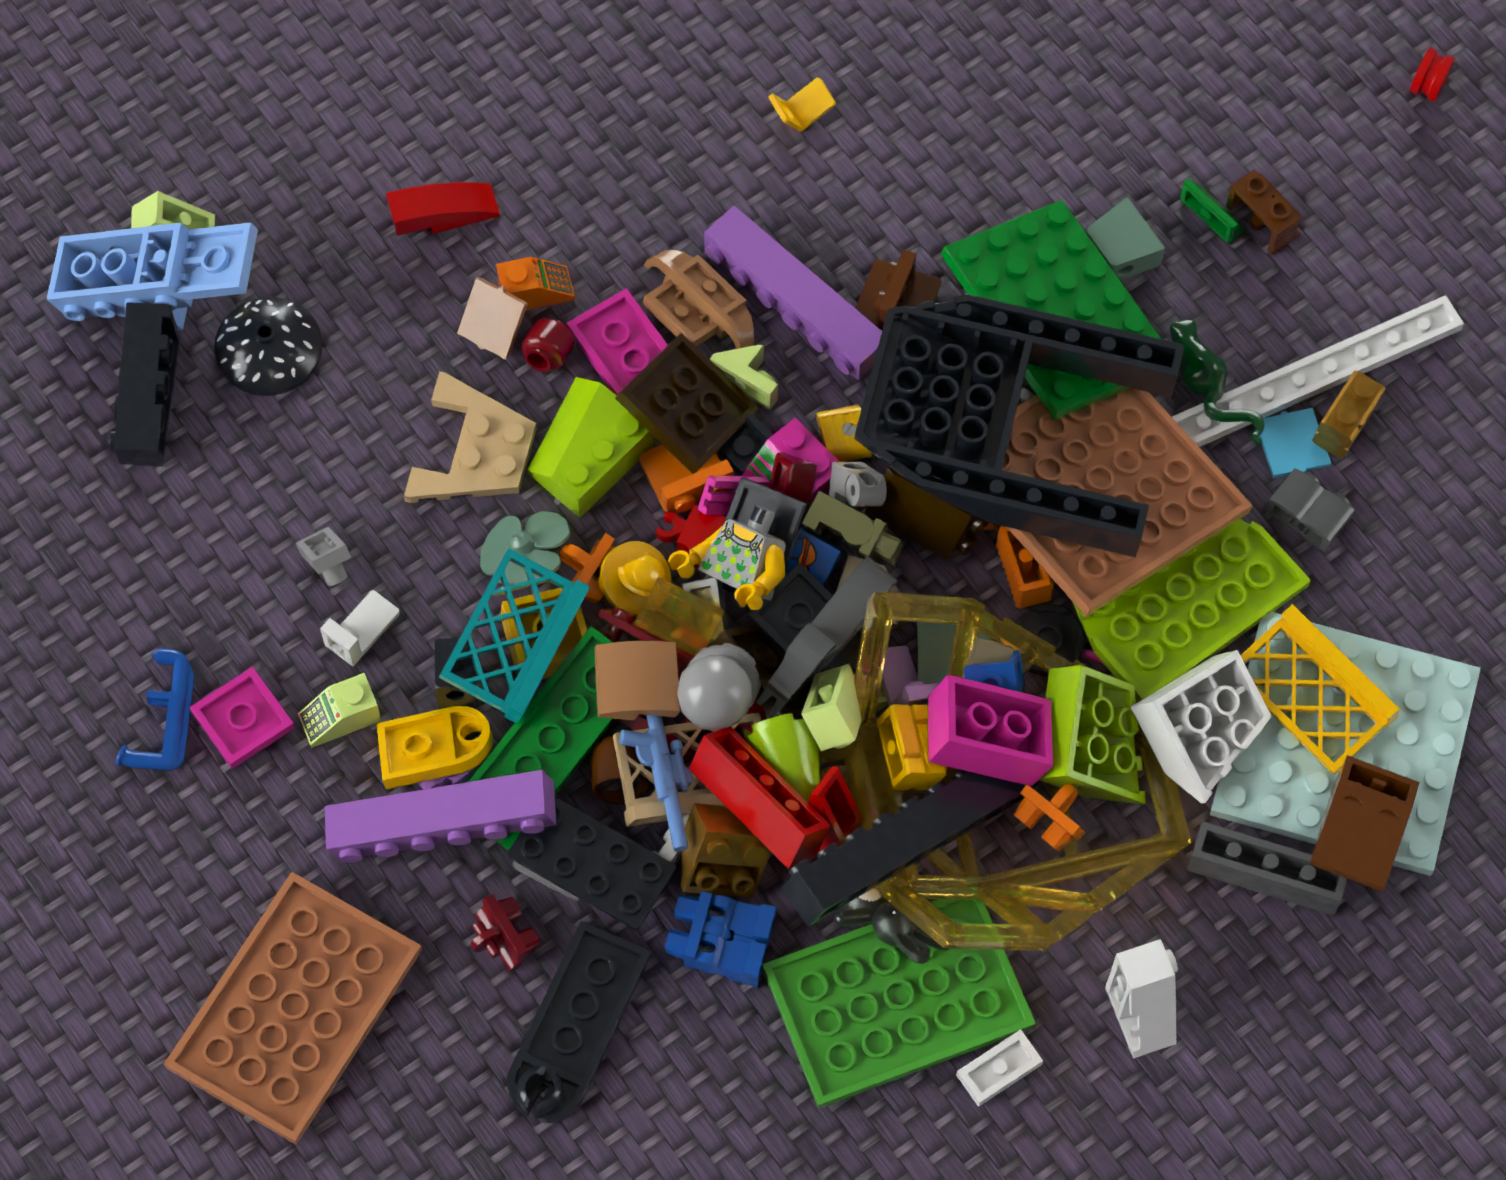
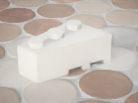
M1161 939L1117 953L1105 987L1133 1059L1176 1044V986L1174 972L1178 971V967L1170 949L1165 950Z

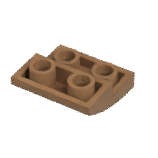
M626 641L595 646L598 717L635 720L639 714L676 717L679 714L676 642Z

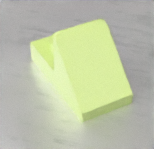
M763 345L714 353L710 358V361L749 399L768 410H771L778 400V384L774 378L764 371H756L764 359Z

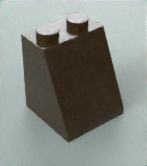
M889 467L883 476L887 487L884 504L882 506H868L864 512L870 519L875 521L877 518L885 522L890 530L946 560L959 553L962 555L969 553L979 542L976 538L979 532L989 524L919 489L892 467Z

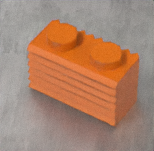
M1001 526L998 530L996 548L999 549L998 555L1001 556L1000 561L1003 562L1002 568L1005 569L1006 580L1009 581L1011 594L1014 595L1013 600L1016 601L1015 607L1021 609L1050 601L1054 588L1053 579L1007 527Z

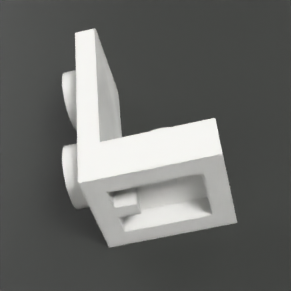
M372 590L340 625L331 618L325 622L320 628L324 644L351 666H354L395 621L400 612L396 606Z

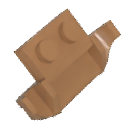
M665 250L647 259L644 266L648 270L653 266L657 267L665 274L662 285L644 296L642 304L676 337L682 333L697 347L714 335L723 338L728 334L732 338L736 349L754 346V327L752 317L745 305L747 300L699 255L692 257L677 250Z

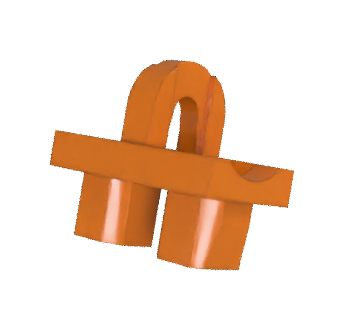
M607 533L603 535L601 540L595 542L589 554L581 548L569 544L563 546L559 556L564 563L577 571L572 580L573 583L579 580L590 586L584 599L594 604L600 601L604 593L599 590L598 578L593 574L597 567L601 568L604 558L614 548L611 545L615 539Z
M1028 784L1020 792L1024 799L1019 804L1014 816L1031 830L1044 814L1053 820V823L1041 838L1058 852L1073 837L1079 841L1086 833L1064 814L1078 795L1077 788L1072 784H1065L1050 802Z

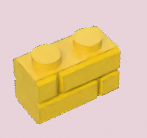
M893 704L889 706L876 722L892 787L894 790H910L911 788L914 790H928L946 776L947 766L929 762L928 705L909 706Z

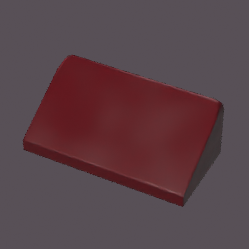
M777 452L769 488L809 503L817 466L804 459L783 452Z

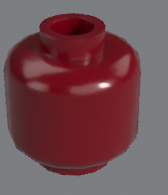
M550 318L540 319L534 323L524 338L522 353L528 365L533 369L541 372L556 371L563 366L575 345L574 337L563 322Z

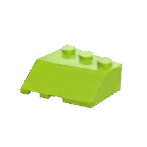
M576 377L528 467L527 474L576 516L581 518L639 461V456L643 452L652 449L655 444L654 436L615 399L616 395L601 382Z

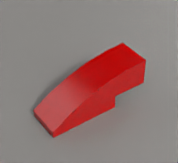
M438 183L409 187L386 193L388 208L397 236L431 228L432 234L500 217L491 183Z
M832 766L811 793L808 801L831 825L818 853L836 842L838 847L845 844L844 839L858 829V825L863 820L840 769Z

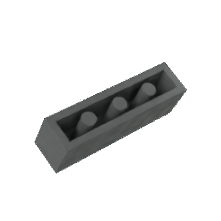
M1204 821L1201 822L1187 867V871L1333 916L1341 903L1347 878L1311 865V854Z

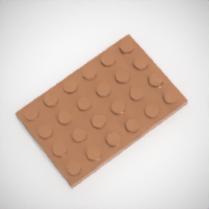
M291 872L165 1061L164 1066L174 1074L297 1145L422 951V947L420 944Z

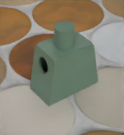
M1128 197L1119 202L1085 230L1119 280L1151 270L1162 263L1165 247Z

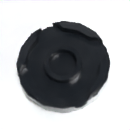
M1042 604L1030 608L1028 612L1015 621L1011 635V645L1014 648L1013 651L1020 650L1022 666L1031 673L1048 677L1049 669L1075 666L1079 662L1086 640L1084 628L1080 621L1078 622L1072 616V612L1058 605Z

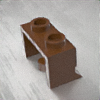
M1253 169L1231 185L1226 207L1231 211L1244 202L1255 213L1251 217V229L1260 231L1267 226L1272 231L1267 249L1271 255L1301 235L1297 229L1300 222V214L1262 173L1258 174Z

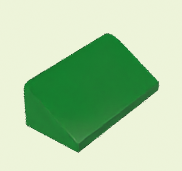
M1188 178L1184 181L1180 200L1226 243L1231 244L1246 231L1247 228L1200 184Z

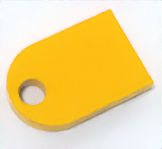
M453 706L377 723L382 781L386 790L469 771L478 766L488 756L493 745V734L487 718L480 711L467 706ZM472 732H481V735L478 738L473 740H465V737Z

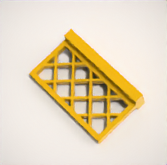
M1293 604L1281 614V618L1240 655L1244 664L1249 660H1265V679H1253L1256 687L1265 686V694L1258 687L1257 689L1269 712L1333 776L1341 769L1347 755L1354 757L1385 727L1388 728L1398 718L1400 708ZM1280 631L1292 641V654H1270V641ZM1265 646V654H1259L1258 652ZM1296 646H1297L1304 654H1296ZM1269 660L1292 661V680L1269 679ZM1296 661H1312L1319 667V680H1296ZM1323 672H1324L1331 680H1323ZM1269 686H1292V705H1275L1269 699ZM1296 686L1319 687L1318 706L1296 705ZM1323 687H1339L1345 693V706H1323ZM1350 699H1351L1358 707L1350 706ZM1283 712H1291V720ZM1296 712L1318 713V732L1301 731L1296 726ZM1323 713H1345V732H1323ZM1350 713H1366L1376 724L1366 733L1350 732ZM1309 738H1318V746ZM1323 738L1345 739V753L1335 762L1322 751ZM1350 739H1359L1350 747Z

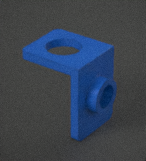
M1020 650L1013 651L1009 661L967 665L964 668L965 679L1017 692H1022L1025 687Z

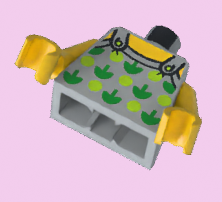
M755 505L748 524L733 519L726 520L723 526L710 537L692 548L690 555L681 550L672 553L668 559L671 569L677 570L682 578H690L695 571L694 565H700L698 570L737 589L734 596L740 607H745L748 604L751 610H759L763 605L762 599L771 601L775 587L786 575L784 561L785 542L768 534L776 513Z

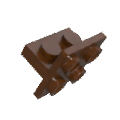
M903 249L898 262L893 260L890 263L876 259L873 263L855 309L880 330H883L888 308L899 306L914 307L922 302L933 300L935 302L942 280L916 271L917 253Z

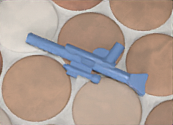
M646 715L649 730L645 733L622 730L619 743L620 745L635 747L640 763L645 766H651L658 801L664 802L673 850L676 852L684 851L689 846L676 785H680L683 792L688 791V784L693 783L691 771L689 768H685L682 756L683 745L680 740H673L670 743L671 752L674 753V755H670L662 716Z

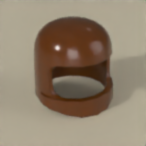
M613 735L600 739L590 753L592 792L601 801L610 804H625L623 790L608 791L599 787L601 783L621 778ZM625 745L627 756L640 764L636 748ZM629 766L630 774L632 775L635 770ZM638 774L635 778L641 781L638 786L633 787L635 799L641 797L648 790V780L641 774Z

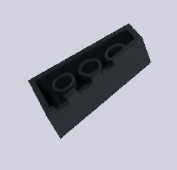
M126 303L122 361L119 370V396L116 397L114 406L115 418H117L116 429H112L110 434V449L115 451L119 463L123 465L163 467L180 344V335L170 304Z

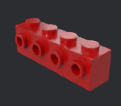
M731 726L704 735L689 770L788 869L793 868L804 859L808 858L809 861L815 859L831 825Z

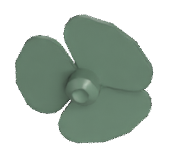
M541 511L528 518L523 531L519 518L515 516L504 517L487 535L481 549L480 567L483 573L494 575L508 548L556 572L561 565L560 557L554 552L540 549L556 548L568 540L571 533L567 520L558 513ZM509 561L505 569L509 585L528 581L524 568ZM533 573L534 579L539 578V576Z

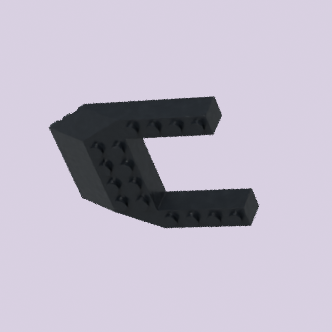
M969 294L955 296V300L934 304L933 300L919 303L914 307L899 306L888 308L854 439L919 489L988 523L1136 558L1149 505L1004 471L1002 467L1028 364L1172 397L1185 345Z

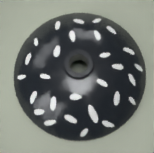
M262 297L241 304L225 317L216 333L214 351L220 371L232 385L250 394L271 396L286 393L297 388L313 374L322 354V337L316 320L304 307L284 298ZM263 332L271 333L269 337H260V334Z

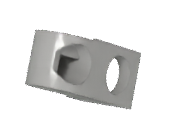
M832 462L830 497L838 501H848L854 507L882 506L884 504L887 487L882 474L863 462Z

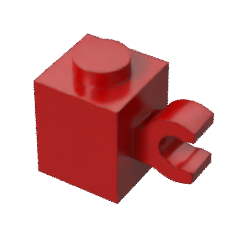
M695 504L687 520L680 518L673 512L666 511L663 515L664 522L672 524L674 528L669 531L657 528L656 537L665 543L677 540V551H685L690 555V550L722 527L727 517L723 515H705L698 510V506Z

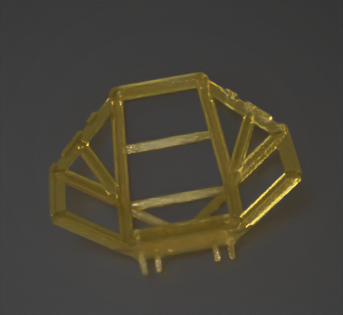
M875 591L868 598L854 677L862 719L855 741L844 748L837 749L833 747L823 751L819 748V759L824 762L844 760L845 766L836 765L835 767L840 769L844 780L849 781L851 794L863 817L858 828L863 826L867 831L873 827L871 824L884 813L891 811L895 815L900 812L898 808L903 804L901 795L905 790H894L892 787L876 722L879 718L876 717V710L892 620L956 624L947 675L962 678L975 638L979 635L980 631L1001 644L1014 648L1013 651L1020 650L1024 673L1033 664L1047 672L1053 668L1078 665L1088 666L1078 660L1072 663L1054 652L1056 647L1006 617L1002 621L984 611L985 605L974 598ZM1138 723L1139 731L1136 733L1160 834L1080 853L1077 840L1073 837L1063 847L1065 853L1063 858L980 877L969 831L956 839L962 868L939 849L926 858L946 875H918L915 863L876 886L875 889L879 890L888 902L943 948L1047 950L1192 842L1177 783L1164 773ZM828 766L827 768H824V770H822V779L828 773L831 767ZM947 766L946 776L943 778L946 784L952 782L951 778L956 774V768ZM1048 784L1051 798H1053L1061 788ZM1068 808L1064 814L1072 820L1070 809ZM1122 868L1088 894L1043 888V886ZM926 899L980 900L1009 924L955 923ZM1026 906L1065 911L1048 924H1045Z

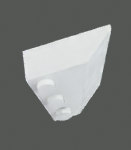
M1238 650L1211 657L1131 706L1164 773L1200 803H1206L1213 793L1211 790L1221 778L1226 777L1232 769L1231 764L1242 750H1246L1272 717Z

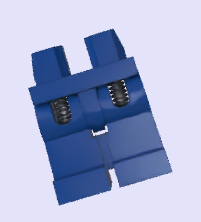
M702 891L699 898L679 896L675 907L674 919L692 923L689 934L670 929L665 943V952L684 959V967L722 975L728 980L758 988L762 964L765 962L766 950H768L776 920V906L762 903L761 906L752 905Z

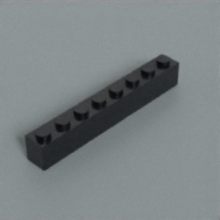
M960 770L952 776V782L949 784L942 780L933 785L925 792L926 797L920 800L916 795L907 800L898 808L900 812L893 815L891 811L884 813L871 824L873 826L871 829L866 831L863 826L856 829L844 839L846 843L838 847L836 842L830 844L817 854L818 859L811 863L807 858L796 864L789 870L791 878L783 885L781 890L809 927L1022 801L1024 797L1020 792L1026 785ZM1036 782L1033 786L1030 787L1034 789L1039 783Z

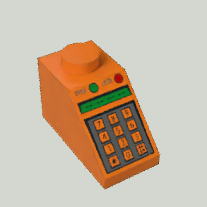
M534 257L496 264L499 287L505 286L507 292L527 302L526 310L575 300L568 267L565 265Z

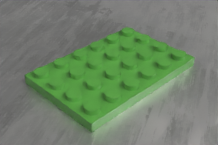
M977 885L911 909L918 922L950 934L955 938L954 946L948 951L937 950L928 946L931 951L930 959L924 964L913 962L898 946H891L879 940L871 924L762 964L763 972L818 1109L1001 1041L1020 1029L1022 1032L1035 1028V1020Z

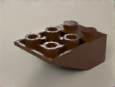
M1347 755L1333 784L1310 864L1383 892L1407 826L1420 782Z

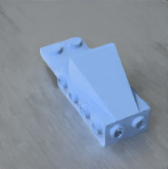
M251 222L189 229L182 223L62 236L59 239L46 300L62 312L64 317L73 321H82L90 317L112 318L115 315L125 317L127 302L170 304L178 330H183L187 307L192 306L193 299L246 294L258 229Z

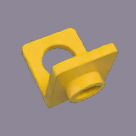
M820 78L814 79L787 101L773 93L768 96L782 121L799 132H802L836 105V101Z

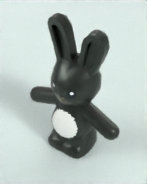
M894 884L889 885L882 895L876 888H873L835 911L837 913L834 920L837 925L871 924L879 940L891 946H898L907 957L919 964H924L930 959L931 951L928 946L942 951H948L954 946V936L918 922L911 908L901 902H896L900 895V888Z

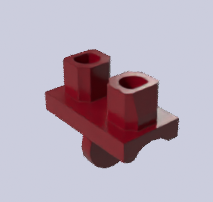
M494 894L483 899V907L475 914L478 922L472 927L478 936L472 940L471 947L475 952L487 950L491 958L500 956L508 971L511 972L518 969L523 959L536 950L540 939L531 927L524 928L518 932L515 930L512 923L519 920L521 911L514 897L497 901Z

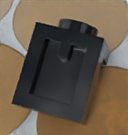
M750 413L746 417L745 426L730 437L719 448L718 453L724 460L727 459L730 466L741 476L766 441L775 434V431L766 420H759L753 413Z

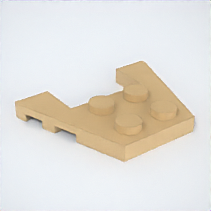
M439 371L431 399L432 406L466 413L450 473L445 474L412 467L404 493L405 502L415 503L419 502V499L426 498L448 500L451 499V496L472 494L473 497L519 493L537 430L536 423L447 373Z

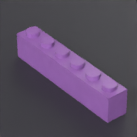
M731 207L704 232V245L707 256L714 263L724 265L738 284L741 286L747 285L756 293L758 300L765 307H773L780 313L788 327L801 331L815 350L818 352L824 351L829 355L842 373L846 375L850 373L859 381L873 368L882 331L737 207Z
M543 770L325 806L326 850L345 863L359 862L363 856L369 855L391 857L397 855L398 851L406 849L428 851L434 849L435 845L443 843L465 845L470 843L471 839L480 837L502 839L507 837V833L517 831L539 833L544 830V827L556 825L554 781Z

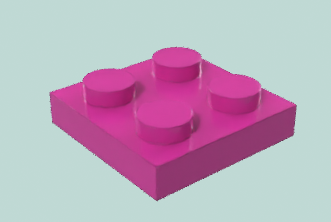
M253 667L189 707L195 719L231 769H234L295 729L292 720Z

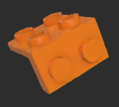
M663 445L645 451L639 456V463L664 512L669 511L678 514L690 510L694 504L699 505L708 476H733V469L728 460L720 462L716 453L694 474ZM714 488L713 492L731 491L733 488Z

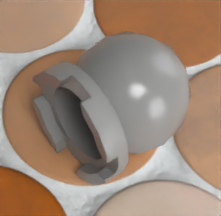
M730 643L702 648L693 657L688 667L682 672L677 685V696L681 711L693 725L710 731L724 729L737 724L747 714L748 709L757 699L761 688V681H759L754 658L744 649Z

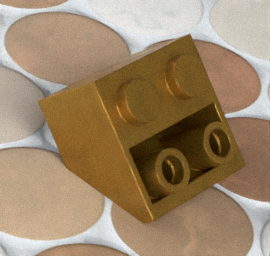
M694 803L685 825L689 848L682 851V891L689 893H701L702 891L714 895L753 898L771 851L726 806Z

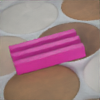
M708 476L698 510L705 515H728L736 492H713L714 488H737L741 478H747L769 487L770 482L763 477Z

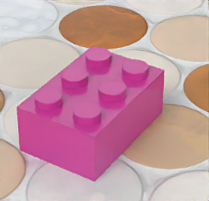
M947 675L928 696L929 762L1033 786L1053 766L1051 700Z

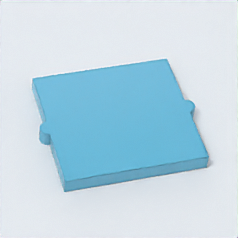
M1313 408L1290 413L1281 411L1280 415L1263 419L1265 427L1260 435V439L1262 440V447L1273 479L1289 475L1294 468L1303 472L1331 465L1328 452L1312 441L1319 427Z

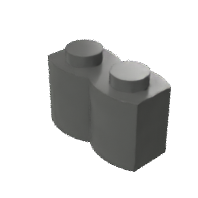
M1295 468L1269 499L1265 509L1278 522L1295 530L1304 540L1324 552L1350 521L1354 512L1349 500L1338 492L1332 493L1325 490L1314 474L1308 471L1302 472Z

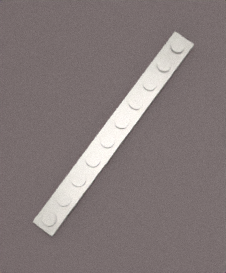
M1442 296L1226 392L1216 402V406L1223 410H1251L1257 412L1264 419L1348 381L1354 370L1364 374L1462 330L1464 323L1447 296ZM1204 403L1172 417L1199 447L1252 424L1248 421L1219 422L1211 420L1204 412Z

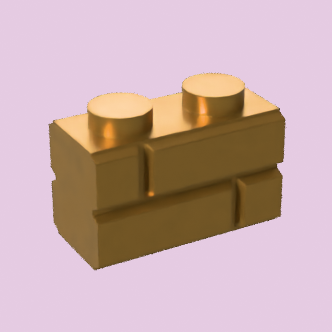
M1354 370L1321 421L1312 438L1314 444L1343 459L1376 408L1386 388L1363 373Z

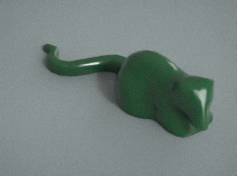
M1184 319L1170 325L1172 342L1185 345L1179 372L1183 377V383L1192 392L1207 396L1203 405L1206 416L1211 420L1219 422H1251L1256 428L1251 440L1257 446L1262 444L1260 435L1264 430L1265 424L1261 415L1251 410H1223L1216 406V402L1222 398L1224 393L1227 367L1223 359L1217 357L1208 347L1200 342L1195 321Z

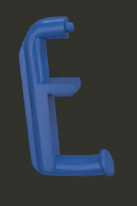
M158 647L157 652L152 653V658L156 659V663L174 665L171 692L147 690L146 695L147 702L151 706L168 707L162 753L134 751L128 749L127 745H123L116 758L117 766L125 765L133 768L171 771L180 768L184 762L194 674L190 662L183 653L171 648Z

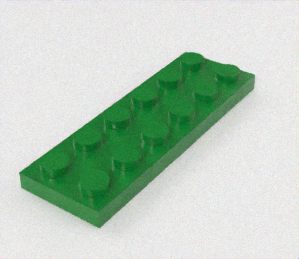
M591 626L527 706L519 722L513 724L468 782L543 770L554 781L556 796L594 745L615 721L612 718L598 717L594 653L596 645L613 642ZM521 831L507 833V837L494 840L509 851Z

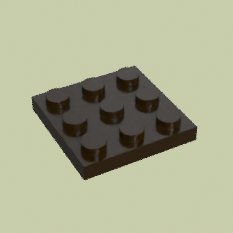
M682 333L652 360L615 398L692 474L696 473L745 423L746 417L750 413H754L758 409Z

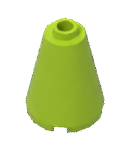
M790 713L769 718L752 725L753 733L745 729L743 731L745 741L808 802L811 793L820 783L819 746L805 720H794L793 714Z

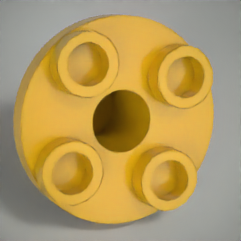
M629 541L616 546L606 555L601 565L598 587L613 607H620L634 616H639L654 611L666 600L671 587V572L666 559L655 547L645 542Z

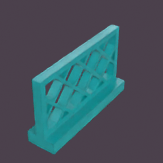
M508 548L439 678L504 712L505 718L517 724L531 701L590 586L579 580L573 583ZM509 561L524 568L528 581L509 586L505 574ZM533 573L539 576V578L534 579ZM499 580H501L503 587L495 589ZM550 582L563 590L557 600L542 603L537 585ZM530 587L536 605L517 610L512 591ZM505 594L511 612L492 617L488 605L489 599ZM553 607L552 611L550 612L547 618L545 609ZM484 611L486 619L478 621L480 615ZM539 612L543 628L539 632L526 635L520 616ZM513 618L519 637L501 642L495 623ZM488 625L494 644L475 649L471 637L472 630ZM536 639L533 647L530 649L528 641ZM465 643H467L469 651L461 653ZM522 643L526 655L525 662L509 667L503 648ZM497 650L503 669L483 674L478 655ZM471 657L477 676L463 679L450 671L456 661ZM519 671L515 681H513L511 673ZM505 675L510 689L506 698L502 700L491 694L486 680ZM480 682L481 688L474 685V683Z

